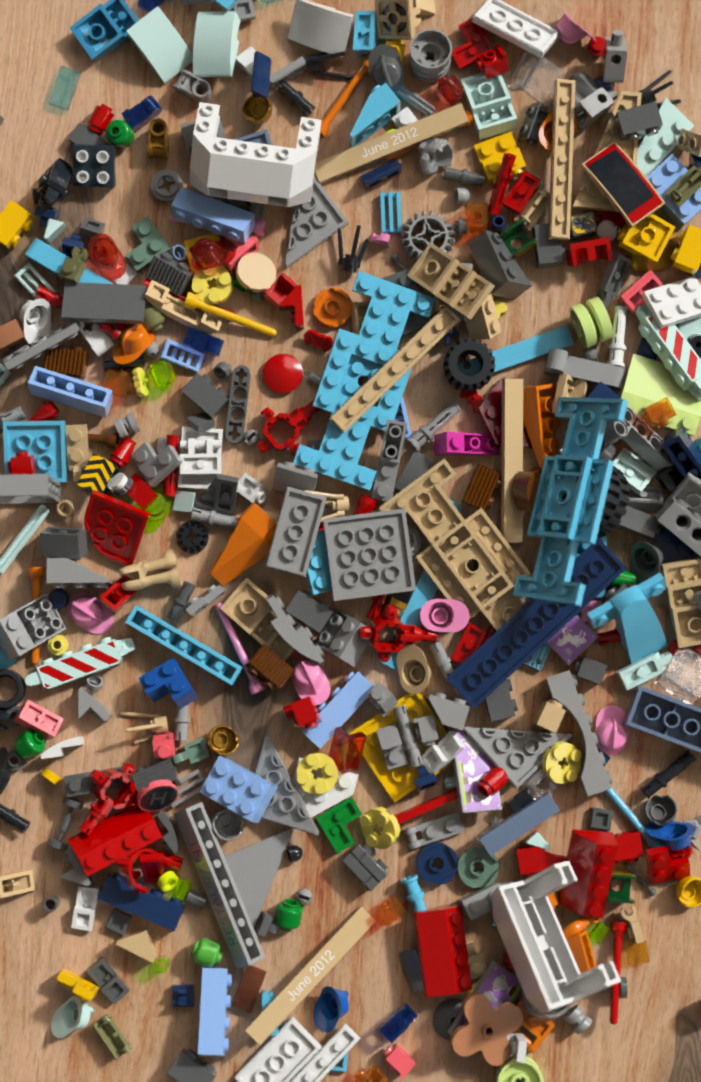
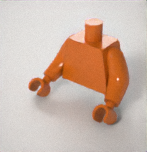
M581 917L562 929L580 974L596 967L588 933L584 929L590 923L599 922L600 918L593 920L592 917Z

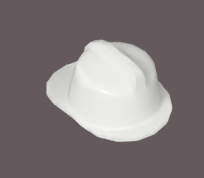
M45 299L27 300L20 309L19 318L23 324V332L27 343L33 345L32 341L40 335H50L51 306Z

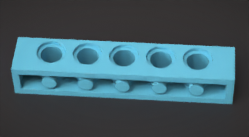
M138 605L134 606L125 623L230 685H234L243 670V667Z

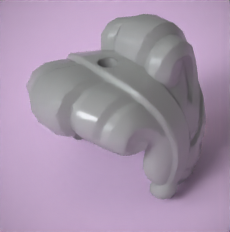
M433 138L419 144L420 169L425 175L435 174L438 171V167L452 165L453 150L448 140Z

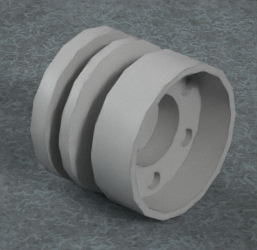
M425 29L418 32L410 44L409 68L413 76L418 80L426 83L437 82L443 79L449 71L452 56L451 41L446 34L436 29Z

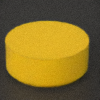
M45 768L41 775L56 786L62 781L59 776L48 768Z

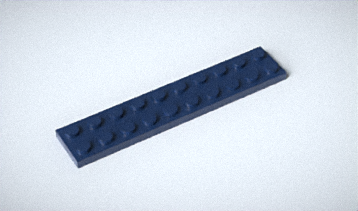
M598 538L595 544H591L574 561L570 582L586 585L581 606L531 599L446 679L475 709L624 572L627 567Z

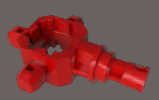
M314 400L305 407L302 406L299 409H294L289 414L279 413L275 417V413L270 408H265L261 412V416L265 422H268L263 427V434L266 439H262L257 444L260 452H267L271 449V446L276 451L281 452L289 448L288 451L295 457L299 446L295 442L299 440L300 430L307 426L312 416L321 410L312 406ZM284 420L294 431V434L286 442L279 445L269 431L278 422Z
M387 605L384 609V616H375L371 620L370 627H360L358 636L361 639L369 640L378 651L380 662H388L391 652H399L404 647V644L414 645L415 643H420V641H438V638H435L438 637V632L420 629V627H415L413 624L404 625L398 619L397 609L393 605ZM385 625H388V627L397 626L395 629L396 637H393V640H390V642L377 641L380 635L379 630L382 627H385Z
M124 763L120 768V772L110 768L106 769L103 773L96 769L90 773V779L95 782L93 791L96 799L90 805L88 817L78 828L88 836H90L99 821H102L104 817H108L107 815L112 808L117 810L124 808L125 805L135 808L138 805L137 797L133 795L136 791L135 783L128 779L135 771V767L130 763ZM117 777L124 783V790H120L117 799L111 800L104 795L106 792L104 789L105 787L108 788L111 784V779L115 780Z

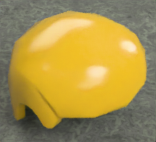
M686 876L678 882L676 896L681 905L692 908L701 904L700 878Z

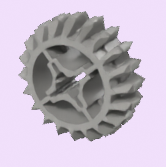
M423 210L421 212L422 217L415 213V220L408 218L407 222L409 225H403L405 231L401 232V237L405 239L401 240V244L407 245L403 249L404 252L411 251L408 255L409 258H412L414 255L416 256L415 262H417L424 251L419 250L414 243L416 245H423L425 248L429 245V242L424 239L426 230L427 234L432 236L430 241L432 244L444 238V243L440 249L448 253L447 251H452L453 247L450 244L455 243V239L452 238L455 235V231L450 230L452 228L451 223L445 225L447 217H444L442 220L440 219V212L435 217L432 210H430L429 215H426V212ZM429 224L436 225L442 232L432 230ZM422 225L423 231L416 234L415 237H411L414 229Z

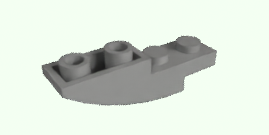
M387 419L372 499L388 501L393 497L407 428L406 422Z
M272 594L267 596L265 600L275 614L274 617L269 619V622L278 634L304 656L322 663L324 660L321 656L324 653L318 644L314 646L311 641L313 635L308 627L303 628L299 624L294 628L293 625L296 623L290 614L286 615L282 610L285 606L279 596L276 598Z

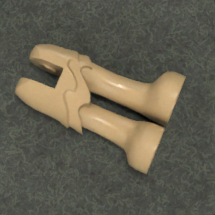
M173 550L166 551L164 556L158 560L146 562L147 560L140 561L119 570L120 576L134 574L135 580L121 584L123 590L126 591L144 589V587L161 583H169L172 588H180L178 569L146 576L147 572L176 568L177 564Z

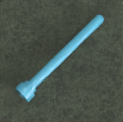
M613 788L604 791L635 829L640 832V835L647 842V849L664 847L662 840L650 837L646 833L644 825Z

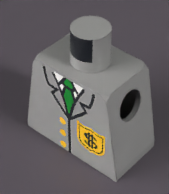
M613 30L611 36L605 37L601 59L603 82L624 83L627 60L626 38H624L622 30Z
M600 87L578 103L574 114L578 121L577 127L582 133L608 113L614 104V100L618 97L614 89L605 91L604 88Z

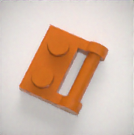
M520 999L516 1006L523 1015L521 1025L536 1036L532 1041L524 1035L527 1040L526 1050L532 1054L554 1028L555 1024L550 1020L541 1021L531 1017L525 1011ZM517 1029L516 1031H514V1032H512V1033H522V1032Z

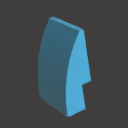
M109 0L104 5L100 3L69 28L90 58L96 60L130 41L131 39L127 36L126 31L139 20L125 0Z

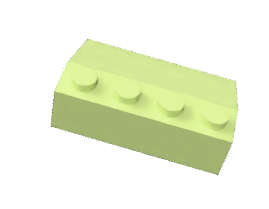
M633 354L619 399L628 401L627 407H630L645 422L672 431L683 427L688 436H695L701 418V400L695 399L689 390L684 392L663 363Z

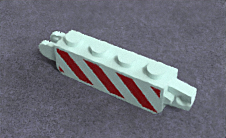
M646 303L637 307L634 312L641 323L638 327L641 335L648 341L654 353L658 355L665 368L669 370L683 391L689 390L695 399L701 400V359L676 325L660 329Z
M111 637L99 640L100 644L92 647L91 644L80 647V651L73 654L72 651L60 654L61 658L53 661V658L41 661L42 665L37 667V672L26 676L25 683L30 687L43 684V687L53 689L122 663L124 655L136 649L132 638L111 640Z

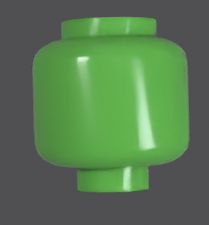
M204 937L200 941H196L191 956H193V961L196 964L212 968L214 964H219L223 953L220 952L221 946L218 942Z

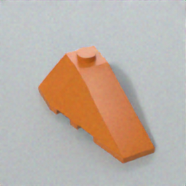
M556 382L523 386V422L540 468H543L545 456L557 455L558 440L555 436L556 428L560 427V420H557L555 414L552 413V402L556 394Z
M255 502L238 518L236 522L238 524L233 534L229 535L224 551L220 552L209 572L222 586H225L269 554L277 523Z

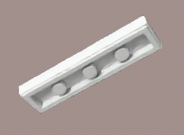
M345 1023L289 1082H320L360 1040V1037Z

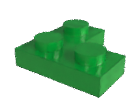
M352 796L316 817L337 854L355 843L345 826L362 815Z

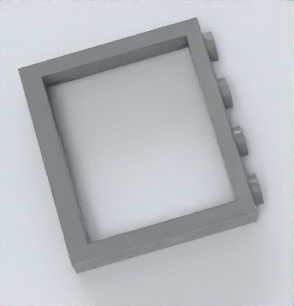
M49 474L0 475V504H58L62 501V483Z

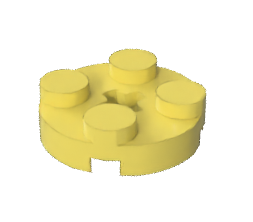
M207 263L195 273L192 280V290L200 301L211 305L223 303L230 297L233 291L232 278L224 267ZM216 280L217 287L208 289L209 281Z
M560 741L554 743L555 745L551 749L548 748L542 758V769L545 771L546 777L559 784L575 781L581 768V751L567 742ZM564 758L565 763L561 767V765H559V761H562Z
M309 754L300 761L297 767V781L302 789L310 794H324L330 791L337 783L338 770L336 763L326 754ZM313 769H322L321 774H323V777L314 779Z
M383 807L372 808L360 818L362 833L369 847L386 849L394 845L396 838L399 837L400 827L396 817L393 814L389 815L386 812L387 809ZM378 825L383 828V831L378 829Z

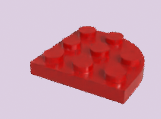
M93 490L86 508L84 525L86 533L89 534L93 541L92 545L101 554L113 561L128 566L134 564L151 513Z

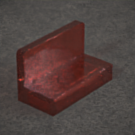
M339 726L335 728L329 756L336 763L337 769L344 774L358 770L367 736L363 732L349 735Z

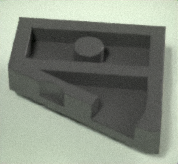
M218 474L197 499L195 507L234 515L239 478Z

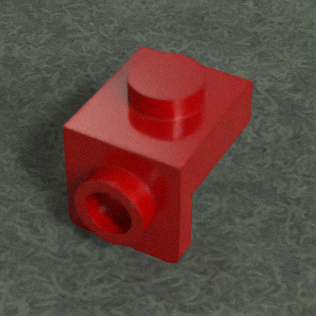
M281 273L277 281L262 296L278 309L279 304L291 293L297 284L285 273Z

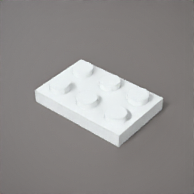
M696 276L650 289L642 294V298L660 329L701 316V285Z
M182 426L181 440H188V438L207 440V438H213V440H221L222 444L223 429L211 428L198 433L192 427ZM222 446L221 448H213V453H221L222 455ZM188 448L181 449L180 454H188ZM195 448V454L207 453V448ZM179 465L178 488L206 490L218 475H180Z

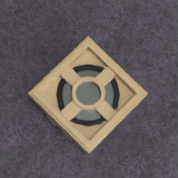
M375 0L377 39L412 40L415 36L414 27L418 26L421 22V18H416L421 9L413 6V0Z

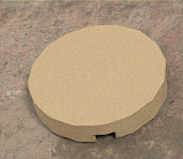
M248 253L237 264L236 276L244 288L253 290L252 292H264L275 281L276 269L273 262L265 255Z

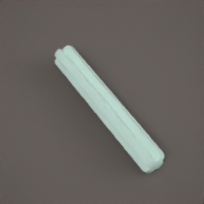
M41 504L1 556V574L6 571L49 514L50 510L46 506Z

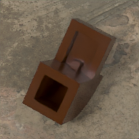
M534 467L528 472L519 471L516 474L512 484V496L518 510L533 511L542 468Z

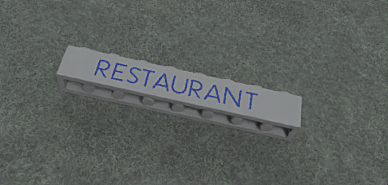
M197 803L174 813L236 968L250 966L265 958L203 803Z

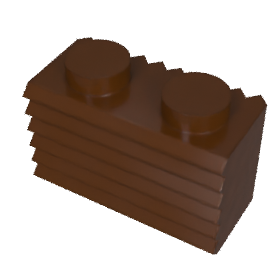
M58 345L51 350L47 348L43 368L70 377L86 378L89 354L81 347H72V350L64 349L63 345Z
M478 463L461 502L478 510L480 508L484 511L486 508L490 509L494 497H491L494 489L498 490L501 484V478H499L501 473Z
M265 644L260 646L245 664L250 675L255 678L259 677L264 681L263 685L268 690H275L276 692L282 688L295 671L294 668L288 665Z

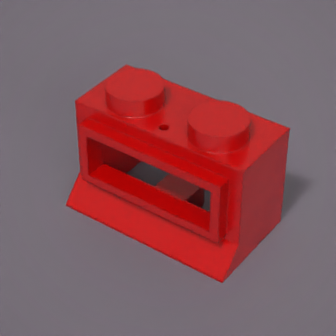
M609 237L568 245V248H565L568 266L575 267L579 263L600 259L612 260Z

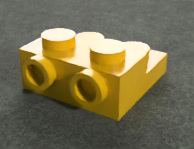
M512 132L473 146L482 172L485 174L487 184L496 183V172L500 168L504 152L517 156L511 172L513 174L512 177H517L525 171L526 164L520 149L517 148Z
M650 214L632 228L629 225L626 229L623 228L617 237L620 240L618 246L634 255L639 254L649 261L657 263L675 226L654 214Z

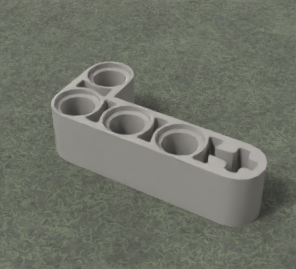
M555 348L549 350L544 368V373L547 375L559 377L560 373L568 374L575 379L586 380L588 384L595 386L602 382L614 390H621L625 369L622 367L569 356L567 351Z
M630 407L626 408L623 422L607 421L603 440L607 444H613L623 439L657 472H662L675 465L662 447L663 439Z

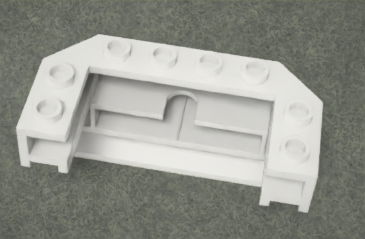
M199 103L192 141L190 185L207 196L283 207H292L311 202L322 120L301 117L296 149L218 138L220 105Z
M569 861L554 864L526 880L500 886L492 892L493 919L526 998L542 1014L586 998L621 982L613 961L596 966L580 974L548 898V895L578 881Z

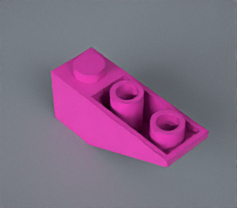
M443 432L434 435V455H499V447L493 446L488 434Z

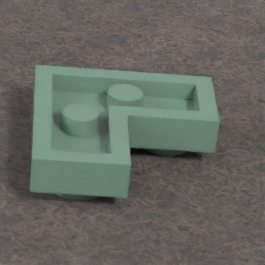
M148 216L131 227L142 244L127 253L126 256L136 271L140 272L150 265L154 255L159 252L168 253L170 247Z

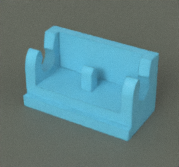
M355 11L353 51H356L358 56L363 57L364 53L370 54L372 49L378 46L375 11Z

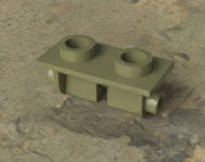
M693 166L665 193L678 207L683 205L701 187V167L696 168Z
M107 1013L92 1026L114 1059L117 1060L121 1055L131 1050L129 1047L131 1044L119 1032L118 1027L112 1020L113 1017H110Z

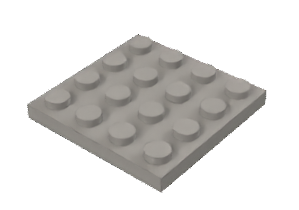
M405 509L323 519L334 601L416 591Z

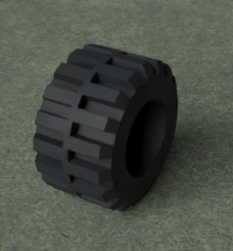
M467 338L464 341L463 339L458 340V343L451 345V348L446 353L443 364L444 376L448 379V383L454 385V388L457 390H463L462 392H475L477 389L480 390L487 385L495 370V356H492L491 348L488 349L487 344L480 343L479 339L474 341L471 338ZM463 355L475 356L481 364L480 372L474 376L462 374L457 367L458 359Z

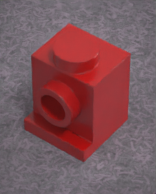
M496 44L494 49L477 55L476 68L479 73H483L486 79L509 71L507 54L499 44Z

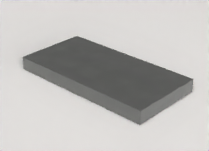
M65 282L61 319L62 321L144 324L146 298L144 296L147 286Z

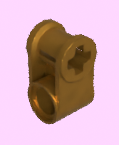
M156 118L149 124L147 157L152 158V156L168 159L169 129L163 119ZM157 126L164 127L163 132L159 134L155 133L154 129Z

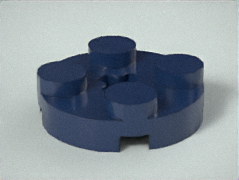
M430 843L423 847L417 856L418 872L427 882L437 885L445 884L454 877L457 871V855L445 843ZM434 858L443 860L440 869L436 866L432 867L431 864L434 863Z

